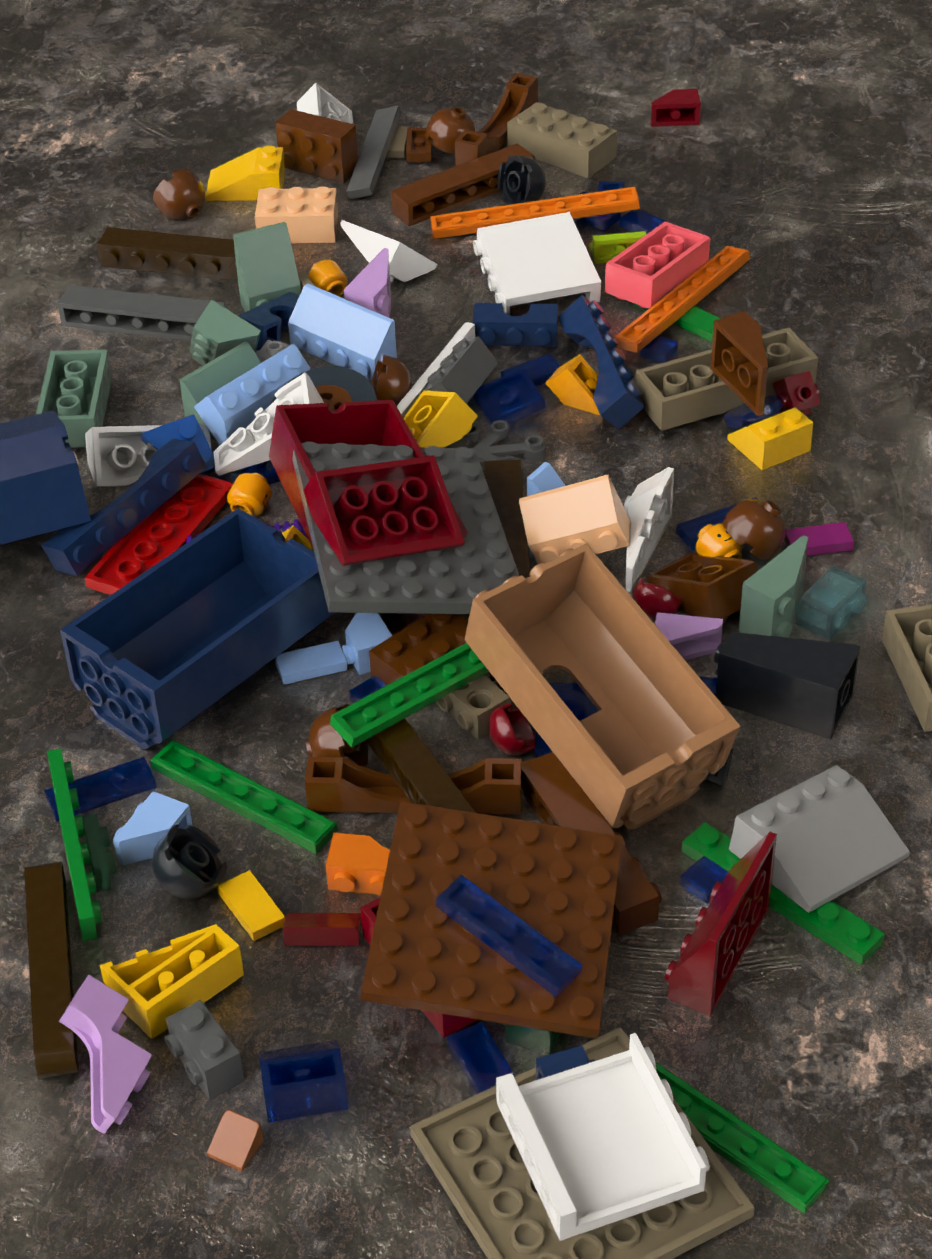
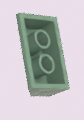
M211 300L193 327L189 352L193 354L192 358L202 365L209 363L245 341L250 344L256 353L261 330Z
M245 341L180 379L185 417L194 414L199 424H205L194 406L214 391L261 363L249 343ZM210 432V440H211V439L214 438V436H213L212 433Z

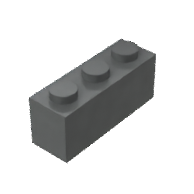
M479 336L469 341L467 339L459 341L452 348L453 354L441 361L440 370H437L428 377L427 381L429 383L423 391L456 392L467 404L498 364V361Z

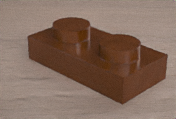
M407 128L406 162L418 164L431 162L432 139L430 136L428 139L425 137L426 128Z

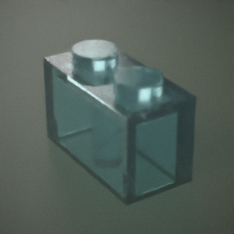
M832 566L798 599L796 624L830 640L838 630L842 631L847 626L849 619L856 612L860 613L867 602V595H865L866 580L836 566Z

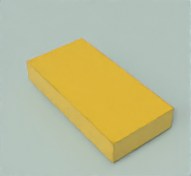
M250 870L217 885L219 895L253 941L283 927L285 921L284 914Z

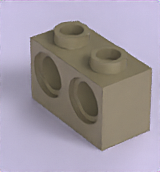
M483 675L437 700L436 703L442 711L448 712L455 718L463 730H468L479 740L489 734L491 713L497 707L509 704L510 697Z

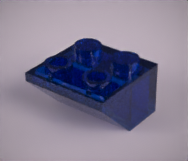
M337 1040L259 1052L268 1123L349 1109L345 1074Z

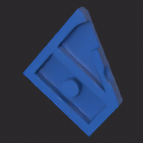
M194 414L141 434V440L146 445L148 443L157 450L162 448L171 439L195 442L207 466L199 474L206 475L215 471L214 454Z

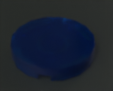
M779 395L765 397L763 415L757 416L746 404H742L727 412L724 418L727 426L731 428L742 427L744 425L742 421L757 423L777 414L783 408V403Z

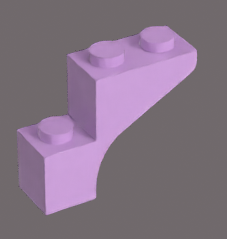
M657 612L655 625L684 660L716 652L722 639L723 619Z
M88 975L59 1022L74 1031L84 1042L89 1052L91 1123L96 1130L104 1134L113 1122L120 1125L133 1105L127 1100L132 1090L138 1093L150 1075V1071L146 1070L145 1067L152 1054L117 1034L127 1019V1016L121 1012L129 999Z

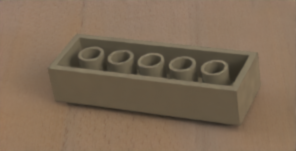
M790 328L762 335L768 364L765 401L775 398L776 393L773 383L783 378L810 371L816 384L818 357ZM712 349L636 370L635 384L642 391L640 398L645 406L643 409L661 431L747 406L710 369Z

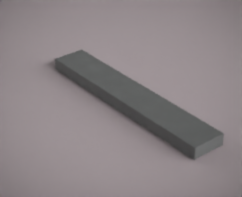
M399 106L376 110L346 191L349 199L373 195L401 115Z

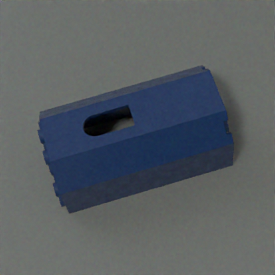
M54 410L0 423V545L91 521L78 464L69 442H66L68 434L65 425Z
M237 508L62 628L60 632L70 680L78 691L84 688L87 697L94 703L90 708L97 719L144 750L154 743L163 742L335 612H328L315 553L293 539L286 543L285 537L279 530L268 526L255 516L249 515Z

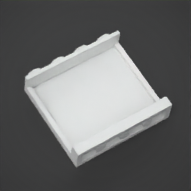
M570 212L477 228V240L473 241L474 252L476 256H480L482 272L488 275L489 289L495 292V302L502 303V311L505 314L510 315V306L579 293H585L590 302L592 300H595L597 303L600 302L601 280Z
M636 1033L630 1034L628 1051L518 1086L512 1073L496 1078L498 1107L560 1241L704 1191L706 1172L710 1170L707 1155L701 1146H695L691 1138V1128L686 1115L683 1112H677L673 1104V1093L666 1079L660 1080L656 1072V1062L651 1049L648 1046L643 1047Z

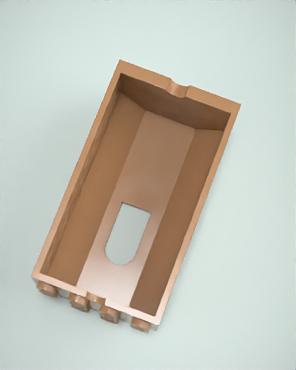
M584 544L576 549L571 548L564 551L558 558L548 563L541 562L530 571V577L524 578L522 575L519 577L513 576L507 579L503 585L490 591L484 590L476 595L472 602L464 640L613 828H620L624 824L628 829L635 830L691 798L700 789L698 785L707 777L709 772L713 775L716 774L725 765L741 726L587 544ZM549 669L566 671L599 711L579 721L542 674Z

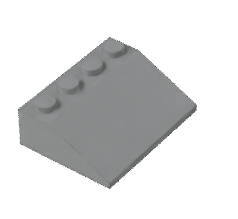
M837 765L737 815L729 850L741 859L769 832L776 833L772 884L808 913L909 857L910 853L865 786Z

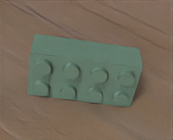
M108 350L50 352L36 415L54 410L65 425L68 434L66 442H69L71 448H86L85 433L92 427H103L112 382Z

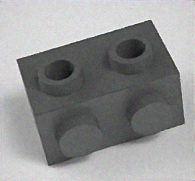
M201 1000L166 1018L169 1035L165 1036V1041L170 1052L175 1058L179 1057L192 1083L194 1085L198 1084L209 1100L244 1082L240 1052Z

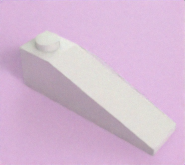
M344 220L340 223V226L369 263L383 248L389 249L390 280L392 283L394 278L407 282L434 270L437 266L436 263L401 242Z
M306 373L281 387L274 394L277 399L264 410L260 407L254 413L256 418L249 426L238 428L214 451L215 473L220 476L270 460L269 451L276 405L324 403Z
M199 424L211 448L210 430L206 424ZM163 425L90 428L85 433L87 463L95 487H120L135 483L148 466L151 456L158 451L151 444L148 443L146 445L140 438L141 434Z
M668 467L637 485L632 496L628 495L625 500L624 508L631 521L629 546H626L625 590L629 593H632L672 517L674 468Z

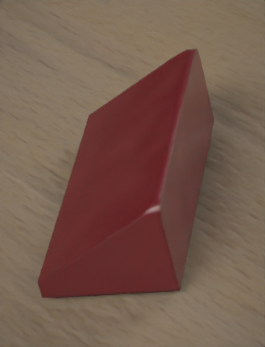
M287 913L283 924L284 946L360 945L361 913Z

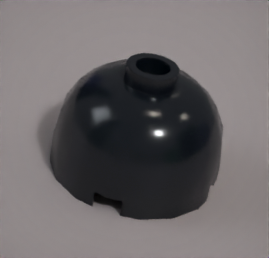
M514 155L507 157L509 159L507 162L501 163L497 175V186L499 191H503L505 198H502L504 203L511 205L538 201L543 195L546 186V177L541 164L530 156Z
M180 824L175 825L160 839L154 848L151 863L154 875L159 885L176 897L193 899L205 896L226 877V861L222 864L220 863L217 854L221 850L205 832L191 825L186 829L179 828Z

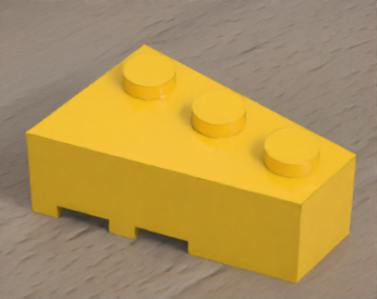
M215 924L170 940V946L148 953L147 949L135 953L136 958L113 966L112 961L100 965L103 983L129 999L123 1011L151 1039L168 1029L167 1017L199 1000L205 1003L244 975L240 946L218 925Z

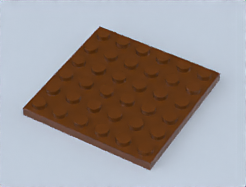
M400 801L360 1000L597 1039L601 1020L622 836Z

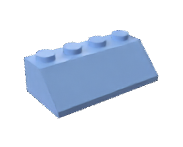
M307 283L303 287L288 321L290 345L294 343L298 349L331 364L355 370L370 381L377 362L381 361V354L397 359L395 320Z
M293 343L214 391L196 404L194 408L220 446L238 428L249 426L256 418L254 413L260 407L264 410L268 408L275 397L274 394L296 376L309 371L310 367Z

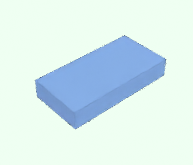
M339 641L280 653L275 657V664L283 685L347 670V661Z

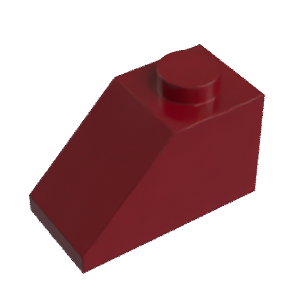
M675 89L651 102V127L700 125L701 102L698 89Z

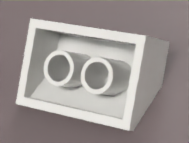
M317 83L297 102L298 111L353 124L352 110Z

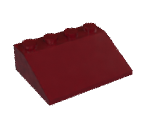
M435 455L318 471L313 474L303 489L313 521L343 566L461 547L465 544Z
M769 832L728 871L723 882L717 881L714 885L710 897V905L708 908H701L696 919L694 933H688L685 936L678 961L672 960L667 968L664 981L669 983L668 1000L705 1015H712L769 910L777 839L776 833Z

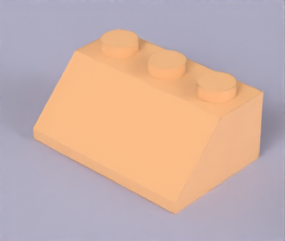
M609 475L519 499L528 546L538 564L541 562L548 563L558 558L564 551L571 548L576 549L584 544H587L595 554L629 546L631 521Z

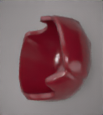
M643 578L638 581L632 594V598L646 615L655 621L657 612L676 614L681 605L680 597L676 598L672 592L661 585L645 583Z
M509 703L497 707L491 713L489 734L494 745L502 753L509 756H519L534 750L536 742L527 718L519 708L508 709L512 706Z

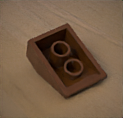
M745 311L715 320L710 369L757 416H761L764 412L768 371L761 327Z
M691 552L645 577L648 583L661 585L672 592L676 598L680 597V607L691 616L719 618L725 622L729 619V615L741 610L743 582L757 572L756 562L751 560L723 556L708 557Z

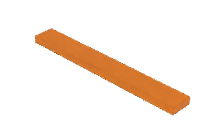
M628 187L436 215L430 218L433 239L477 233V228L570 212L572 218L576 219L640 209V203L636 187Z
M732 246L723 248L615 336L619 342L617 348L638 353L750 260V251Z

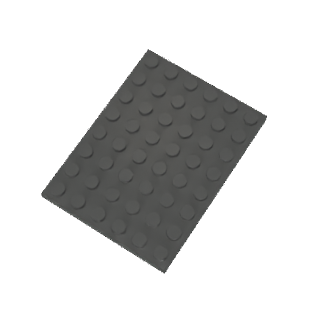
M301 443L315 472L415 458L412 448L406 445L378 446L376 444ZM420 447L425 456L435 455L450 501L467 529L466 538H463L465 542L463 546L345 566L341 564L312 519L303 491L309 479L295 450L293 451L292 461L328 612L470 614L472 602L476 595L484 590L490 591L503 585L510 577H519L475 449L466 447Z

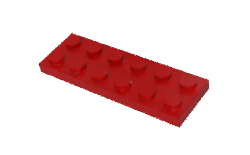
M198 474L110 548L85 577L86 587L112 595L185 545L187 536L197 537V534L203 531L227 502V495L233 483Z

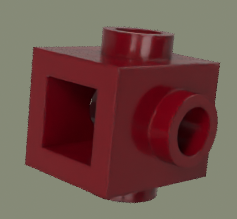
M810 371L789 376L773 383L776 393L775 402L781 412L796 407L807 416L812 414L811 408L820 405V392L818 386L813 381Z

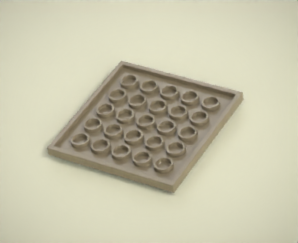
M619 1027L582 1046L588 1059L597 1061L628 1051L630 1039L622 1028ZM536 1067L515 1076L517 1085L520 1086L536 1081ZM496 1086L410 1126L411 1137L488 1259H673L754 1217L755 1207L688 1117L691 1138L696 1147L701 1146L704 1149L709 1161L710 1170L706 1172L703 1192L561 1241L556 1234L498 1107ZM673 1098V1104L677 1112L684 1113V1111Z

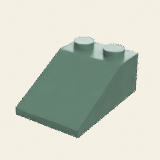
M285 222L233 234L240 302L245 312L288 292L301 294V285Z
M801 536L743 582L739 623L740 633L789 637L804 585L809 539L807 536Z

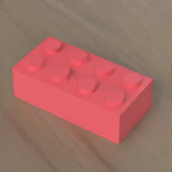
M663 222L606 263L604 292L615 296L617 299L638 304L642 308H651L709 261L711 237Z

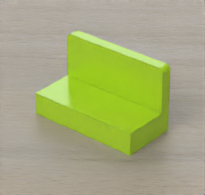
M646 231L594 235L593 242L590 243L589 247L594 264L609 262L647 235Z

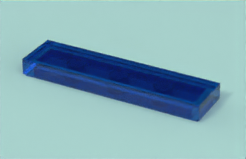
M460 875L436 898V907L553 996L557 997L581 973V963L463 875Z

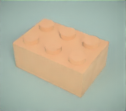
M321 186L304 189L301 187L290 189L268 187L259 189L255 211L256 229L285 222L291 243H335L338 222L336 188Z

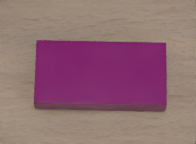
M845 522L786 529L784 540L787 547L803 535L809 538L807 556L850 551L854 548V540Z

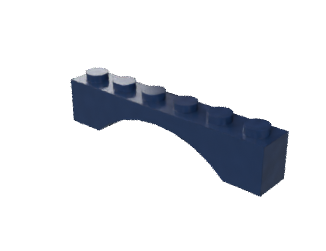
M581 295L558 316L564 333L581 347L595 349L599 373L593 399L600 415L617 429H620L645 407L640 398L642 391L633 382L634 374L624 363L626 357L617 348L619 342L609 331L612 327L602 316L604 310L595 300L590 302Z
M171 439L151 456L148 466L138 480L113 502L90 515L91 521L63 528L44 543L42 547L54 569L78 576L115 543L207 468L195 442Z

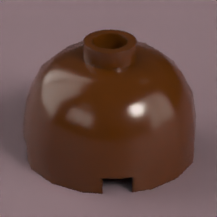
M460 107L444 108L438 110L429 120L425 130V137L428 139L430 136L433 139L432 145L436 148L455 154V140L465 129L475 131V125L464 109Z
M190 169L177 170L171 173L174 177L168 182L165 179L160 182L155 189L153 202L158 210L168 219L181 221L194 218L200 213L205 200V190L200 179Z
M381 354V361H378L376 364L371 385L378 400H393L397 406L414 386L411 383V372L402 361Z
M758 499L740 501L731 508L722 522L726 531L741 546L747 543L754 547L750 553L763 560L771 559L780 548L786 534L785 523L780 517L782 511L770 500H767L765 503Z
M349 704L332 707L314 719L309 732V738L306 740V749L310 757H344L360 766L368 764L367 741L365 740L351 748L330 725L331 715L346 708Z

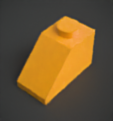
M579 354L557 368L546 384L563 405L600 415L593 399L598 375L582 355Z

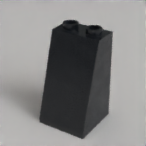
M731 632L724 644L720 643L716 649L714 663L718 664V669L714 674L712 687L716 688V698L722 705L831 739L854 696L860 646Z

